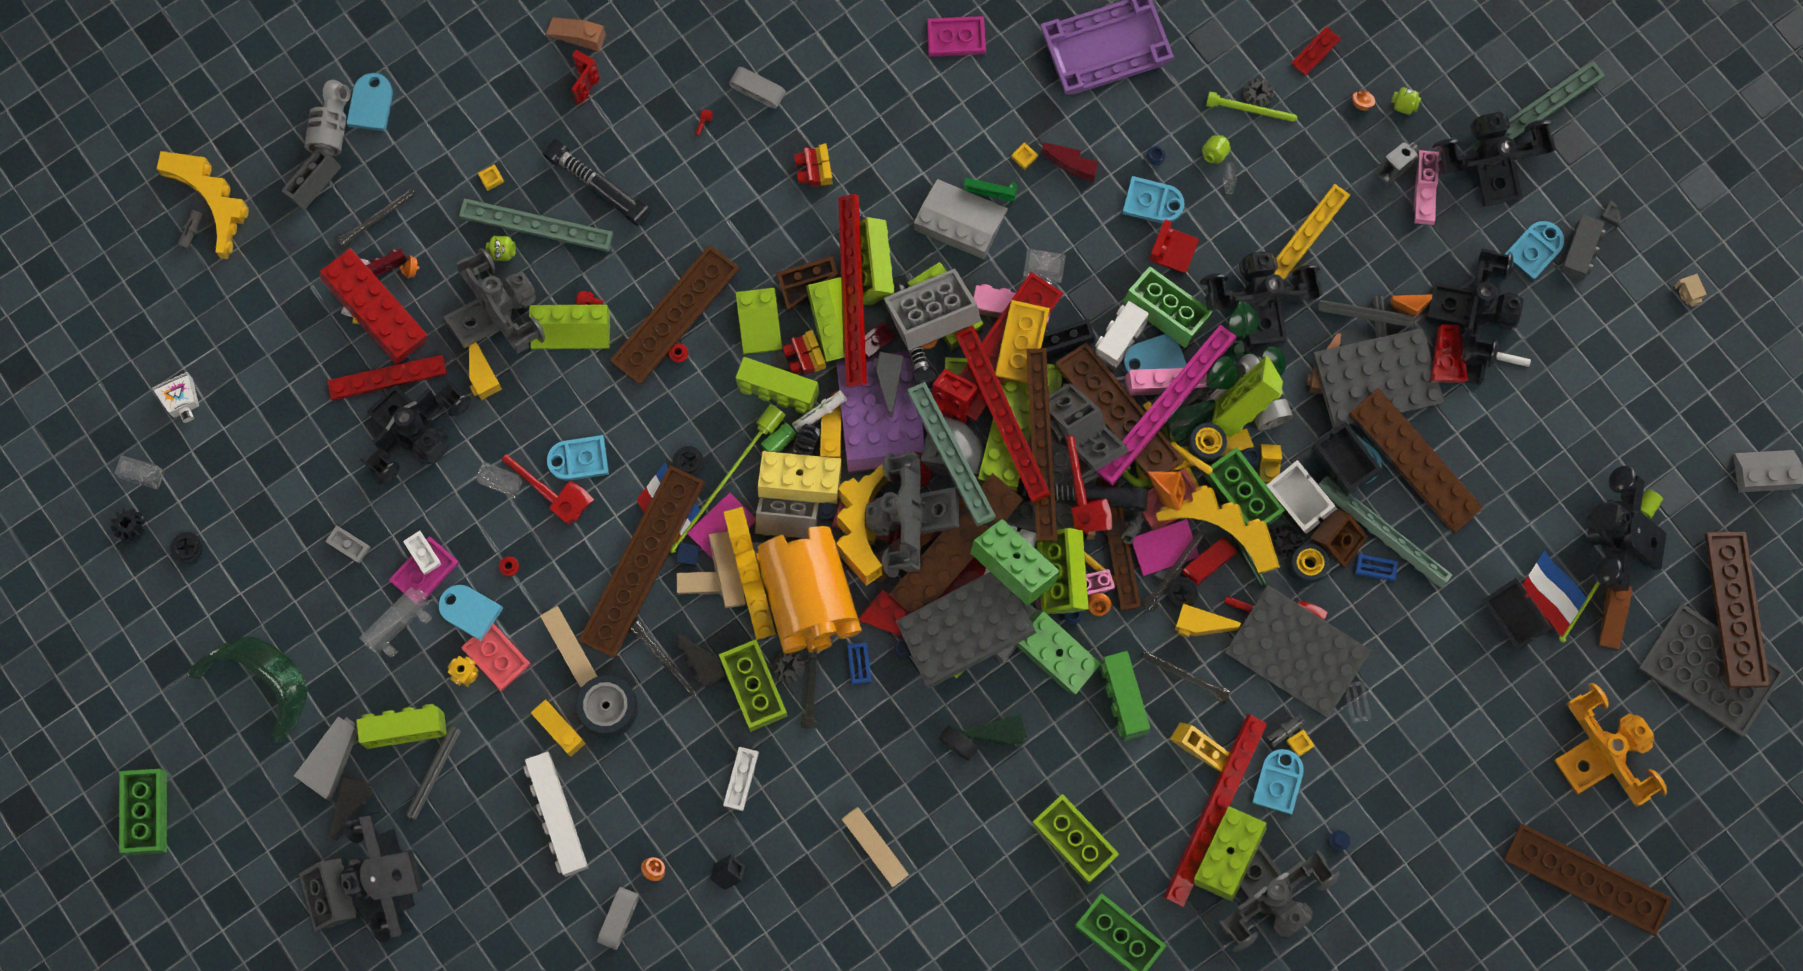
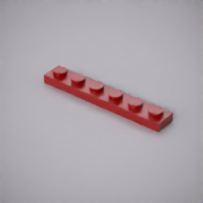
M439 355L328 380L331 399L334 401L392 388L394 385L401 386L447 375L444 356Z

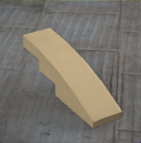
M729 532L709 534L715 572H717L720 591H722L724 607L726 609L744 606L745 599Z
M717 572L677 573V593L722 595Z
M556 606L541 614L540 616L580 688L589 680L598 677L559 607Z
M858 807L842 818L844 824L892 887L909 875Z

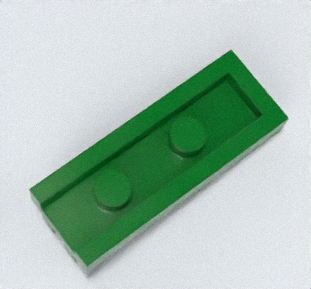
M965 177L964 190L978 195L1014 202L1017 184L1011 182L1009 187Z

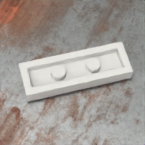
M739 747L724 800V807L744 811L759 755L758 751Z

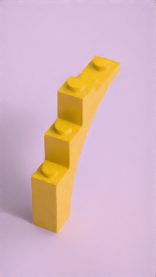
M160 151L157 171L161 176L173 178L191 186L208 202L216 222V253L220 258L228 259L229 253H232L233 250L232 238L237 232L236 223L243 224L244 219L248 216L249 209L242 199L227 198L230 194V186L224 178L209 177L212 167L205 157Z
M883 465L877 467L871 475L864 476L859 483L852 478L849 481H844L838 488V498L847 508L842 509L837 515V525L846 535L837 541L836 546L839 556L866 586L882 575V565L873 554L867 540L865 522L866 505L872 502L881 488L889 482L884 474Z
M1207 485L1195 489L1196 492L1191 493L1194 501L1191 502L1190 499L1183 500L1181 510L1176 511L1165 506L1160 508L1161 512L1156 513L1157 519L1160 522L1192 518L1218 525L1231 533L1246 548L1254 561L1258 573L1262 574L1280 568L1266 522H1260V519L1249 521L1248 526H1246L1240 506L1230 502L1221 505L1222 509H1219L1214 490L1211 487L1207 488Z
M743 507L724 511L756 639L776 635Z

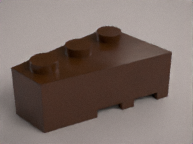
M833 256L776 272L787 312H790L809 298L806 285L838 278Z

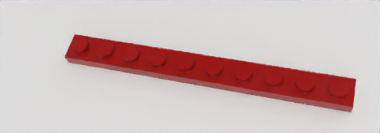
M851 194L838 197L846 387L854 388L867 385L859 195Z
M972 325L956 333L955 335L1032 503L1051 495L974 326Z
M1247 714L1163 897L1180 907L1185 905L1195 883L1194 878L1227 808L1233 800L1267 723L1253 715Z

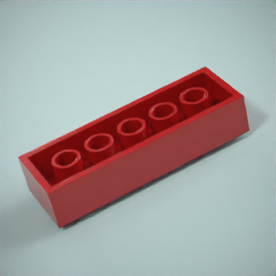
M351 248L320 271V280L396 365L426 343V332Z

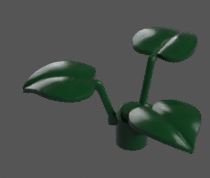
M1238 301L1228 321L1229 331L1238 337L1225 351L1229 357L1219 358L1212 366L1206 380L1207 387L1229 389L1234 386L1239 372L1234 367L1236 361L1233 355L1239 356L1242 353L1245 355L1252 354L1244 350V345L1239 340L1244 339L1246 334L1252 335L1256 332L1259 319L1256 311L1243 301ZM1266 348L1262 353V357L1255 355L1259 361L1266 356L1269 357L1280 376L1285 372V356L1279 348Z

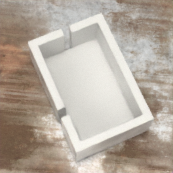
M1128 301L1126 306L1122 305L1116 314L1118 316L1115 322L1112 320L1106 328L1105 337L1101 336L1095 345L1096 349L1094 352H1096V355L1106 367L1114 372L1125 357L1128 349L1134 344L1135 341L1132 338L1137 339L1146 326L1149 315L1148 312Z
M1298 460L1266 485L1306 534L1320 523L1318 520L1320 517L1324 520L1337 510L1333 502Z

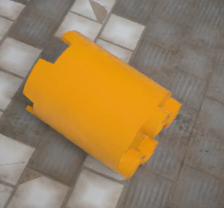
M809 527L807 529L809 539H799L787 543L784 535H780L758 546L759 553L756 554L758 566L783 653L785 654L797 652L808 647L809 652H818L832 646L830 636L838 634L839 639H845L862 632L830 527Z

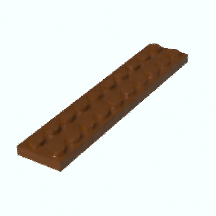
M669 465L579 642L614 659L616 658L705 486V481Z

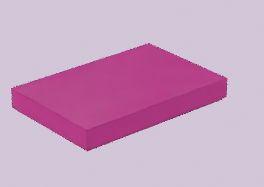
M984 16L927 19L929 57L986 54Z
M731 493L721 500L687 533L712 560L709 534L728 531L724 511L743 507L748 529L756 523V518Z
M1187 519L1135 536L1132 543L1142 576L1199 557Z
M430 536L426 540L442 565L424 575L411 555L389 579L393 585L418 607L459 564V561Z

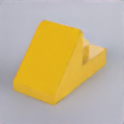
M1261 444L1259 477L1265 484L1270 483L1280 475V463L1282 461L1281 445Z

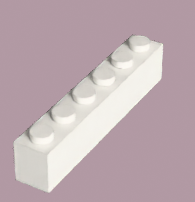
M545 752L525 759L526 766H523L527 778L531 777L533 784L530 785L533 796L538 798L539 803L536 804L539 815L544 816L545 823H542L545 834H550L552 842H549L552 854L556 853L558 861L555 864L558 873H562L567 877L589 869L551 754Z

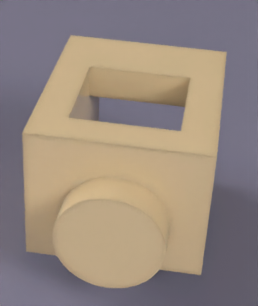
M1698 274L1680 279L1674 286L1675 289H1680L1679 293L1682 300L1687 305H1691V307L1702 303V299L1707 295Z

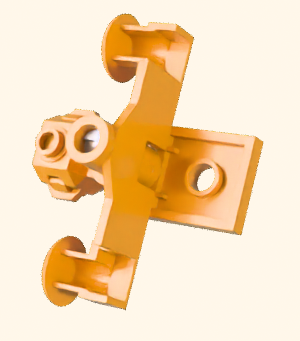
M1589 683L1590 691L1583 696L1579 695L1567 703L1589 739L1554 760L1575 793L1578 795L1613 773L1635 807L1650 800V796L1657 792L1665 796L1667 794V787L1657 772L1648 769L1647 775L1649 778L1640 782L1638 778L1633 776L1625 764L1627 751L1644 754L1652 749L1654 734L1642 717L1627 714L1619 720L1616 734L1603 731L1593 717L1595 714L1592 709L1599 705L1603 709H1607L1608 699L1598 685ZM1580 761L1587 762L1589 766L1587 772H1581L1578 769Z

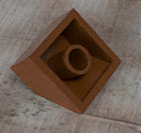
M1337 509L1324 519L1310 539L1315 545L1323 548L1331 559L1342 567H1346L1368 536L1349 513Z

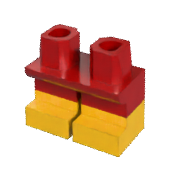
M822 144L812 149L804 148V152L794 155L796 167L807 166V170L797 171L799 184L809 183L810 187L833 184L827 144Z
M813 330L805 332V335L798 338H791V343L782 347L786 358L794 355L797 356L798 360L789 363L793 374L803 372L804 375L826 369V362Z

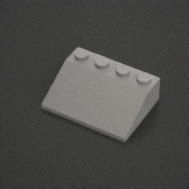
M937 179L914 221V230L985 260L1008 208Z
M956 269L884 298L897 330L909 351L981 321L978 306Z

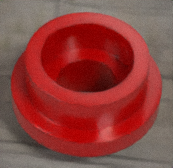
M674 344L669 350V357L673 362L681 363L687 359L688 349L683 344ZM681 350L682 353L680 355H676L675 351Z
M510 556L503 558L499 564L500 572L508 577L515 575L519 570L518 561ZM507 563H512L511 569L505 568Z

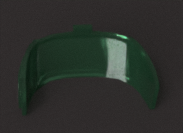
M245 636L231 643L226 642L197 661L190 668L192 670L187 675L190 678L201 679L217 659H232L243 664L264 680L275 692L279 706L278 720L270 737L272 742H283L297 724L306 703L308 687L305 686V679L297 666L272 644L255 637Z

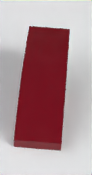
M1043 142L1042 153L1052 163L1071 175L1094 182L1098 161L1080 158L1081 150Z

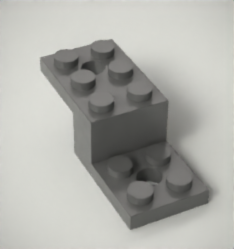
M1069 383L1049 395L1050 417L1060 426L1065 443L1067 444L1066 436L1074 435L1077 455L1094 471L1103 468L1128 452L1127 446L1106 427L1101 409L1075 385Z

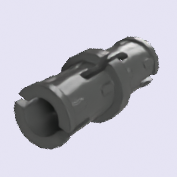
M191 210L186 225L182 227L183 232L177 243L178 247L189 250L194 235L198 233L197 228L203 217L202 213Z
M1135 511L1130 521L1126 523L1125 531L1121 539H1124V543H1133L1136 534H1139L1141 531V524L1145 519V516H1142V512Z
M1297 714L1286 724L1282 723L1278 730L1267 736L1268 742L1276 738L1270 745L1273 748L1276 747L1285 738L1292 737V733L1306 725L1304 719L1296 723L1302 716Z

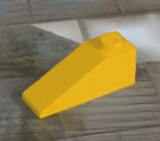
M477 342L469 346V379L472 382V385L469 387L474 396L479 395L480 399L483 400L502 390Z
M841 405L833 409L832 413H827L822 417L820 457L841 458Z
M1183 604L1175 630L1184 637H1190V635L1200 636L1237 631L1241 623Z
M546 699L531 712L570 757L586 744Z
M1180 722L1170 738L1172 742L1220 772L1229 755L1227 750L1190 724Z

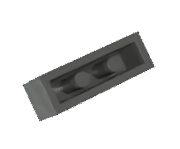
M318 147L281 191L293 203L305 210L339 171L341 166L331 155Z
M1586 215L1581 216L1562 264L1561 273L1580 280L1586 274H1590L1593 264H1591L1592 257L1595 258L1599 251V247H1597L1598 240L1602 241L1606 231L1603 229L1605 222Z

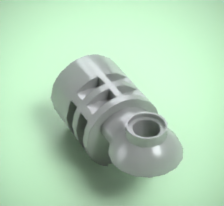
M328 80L324 84V107L310 109L304 147L311 153H314L319 147L331 156L341 154L346 115L343 113V110L351 97V93L346 85L337 80Z
M1246 354L1235 365L1239 372L1238 380L1260 362L1255 355ZM1282 392L1278 400H1273L1265 411H1261L1256 415L1254 421L1259 431L1277 427L1292 419L1293 414L1284 392Z

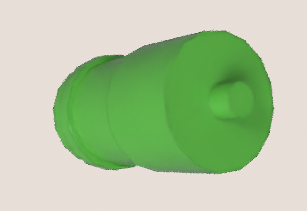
M785 423L760 445L766 452L780 453L786 445L795 440L797 434L789 424Z

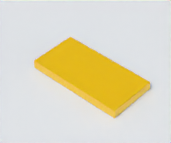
M1011 300L995 371L998 378L1028 384L1026 349L1041 348L1050 308Z

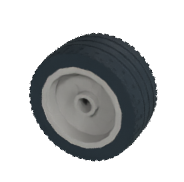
M602 675L589 680L580 689L576 700V712L581 724L590 733L599 737L612 738L625 733L633 725L638 712V702L634 691L624 680L615 676ZM610 704L609 708L604 709V705L608 706Z

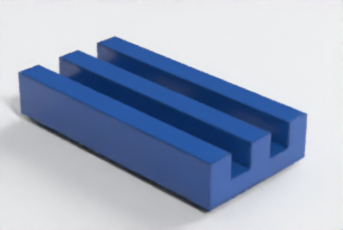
M1358 554L1356 575L1395 581L1398 561ZM1362 560L1391 565L1393 569L1362 563ZM1361 568H1366V569H1371V570H1376V571H1381V572H1386V573H1392V575H1386V574H1381V573H1376V572H1371V571H1366V570H1360V569H1361Z
M867 642L848 644L852 685L872 683ZM860 647L864 648L867 678H863ZM852 648H856L859 679H855Z

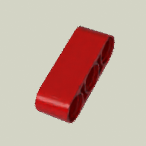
M1224 536L1187 565L1181 572L1185 577L1195 581L1197 586L1235 556L1238 551Z

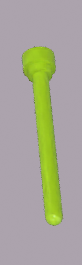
M1209 91L1206 106L1212 108L1220 105L1291 122L1297 120L1295 114L1220 98V95Z

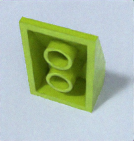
M775 288L736 292L743 354L782 350Z

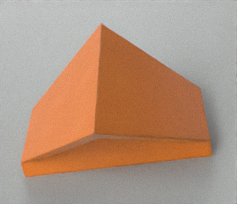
M1432 295L1392 296L1390 306L1398 313L1413 315L1416 318L1429 305Z
M1147 471L1161 503L1176 511L1181 510L1186 484L1180 471Z

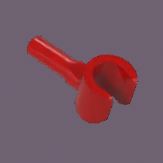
M703 110L701 112L700 123L695 132L696 135H700L705 121H712V111Z

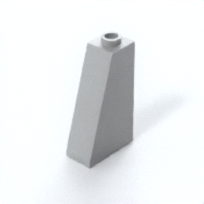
M338 716L294 775L328 801H331L358 734V730L354 728L356 724L347 717L343 720Z

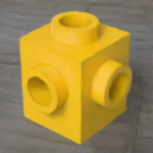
M458 656L457 659L454 658L448 666V673L452 676L450 680L459 686L463 684L468 687L478 676L479 670L474 666L476 662L467 656L465 658ZM464 666V671L460 673V670Z

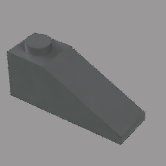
M880 352L879 358L875 357L873 369H876L878 382L888 415L893 417L903 367V356Z

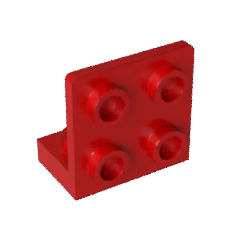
M575 50L572 58L577 73L581 76L571 90L575 102L580 105L582 101L588 98L592 86L599 82L600 74L594 59Z
M1165 219L1149 261L1186 274L1199 239L1171 229L1172 221Z
M944 369L933 383L932 396L942 415L966 423L968 403L978 392L979 386Z

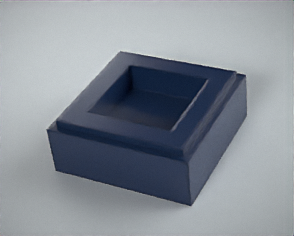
M680 543L676 562L678 564L697 566L700 546Z

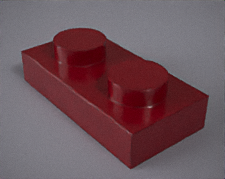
M402 249L390 251L385 257L373 259L366 266L375 276H378L406 263L407 258Z
M881 322L865 335L867 360L896 337V334L884 322Z

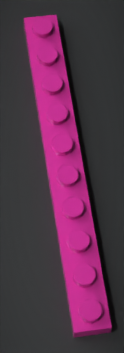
M1222 325L1215 330L1123 439L1122 442L1127 446L1128 452L1097 470V474L1112 486L1209 372L1214 363L1235 341L1236 335Z

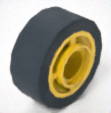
M1202 423L1189 435L1187 442L1188 450L1204 463L1213 462L1226 449V435L1217 425ZM1203 440L1210 441L1211 446H1206Z
M1315 544L1300 546L1296 549L1290 560L1292 574L1303 583L1318 582L1329 569L1328 554L1323 548ZM1305 560L1313 561L1314 567H1307Z

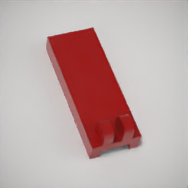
M1326 26L1292 61L1291 65L1306 77L1341 41V37L1337 36Z

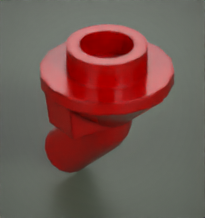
M581 291L576 296L577 305H603V300L593 297V294L589 291Z

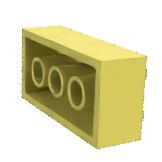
M763 451L758 481V496L837 504L842 470L841 458Z

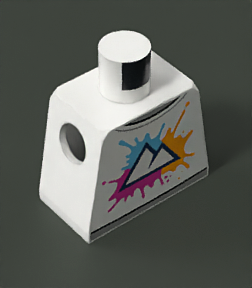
M187 372L153 387L154 392L172 417L180 415L183 423L194 419L191 410L197 408L199 403L193 378Z

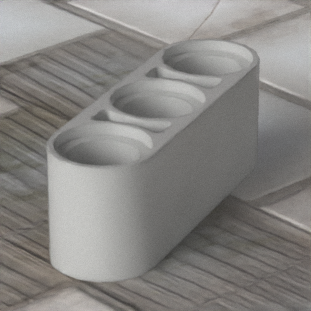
M743 67L737 68L729 82L733 89L773 109H777L786 93L781 86Z
M623 887L618 889L599 933L597 943L617 950L638 902L639 894Z

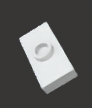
M421 531L403 541L424 575L442 565Z

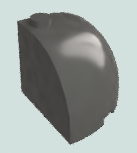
M943 415L978 481L986 449L979 436L965 423ZM927 434L921 461L933 475L951 477L929 434Z

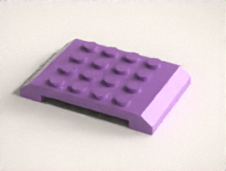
M1124 0L1059 21L1058 18L1040 25L1065 94H1077L1164 66L1174 59L1152 0Z
M909 351L890 353L903 356V367L893 417L888 415L878 382L876 369H873L875 357L879 358V354L873 355L868 360L866 359L867 385L854 388L846 387L845 358L836 359L839 390L847 398V401L841 404L848 474L875 471L877 467L883 465L884 457L889 453L894 454L895 457L900 456L901 453L911 451L923 453L925 443L922 421L907 394V389L915 386L912 373L914 369Z

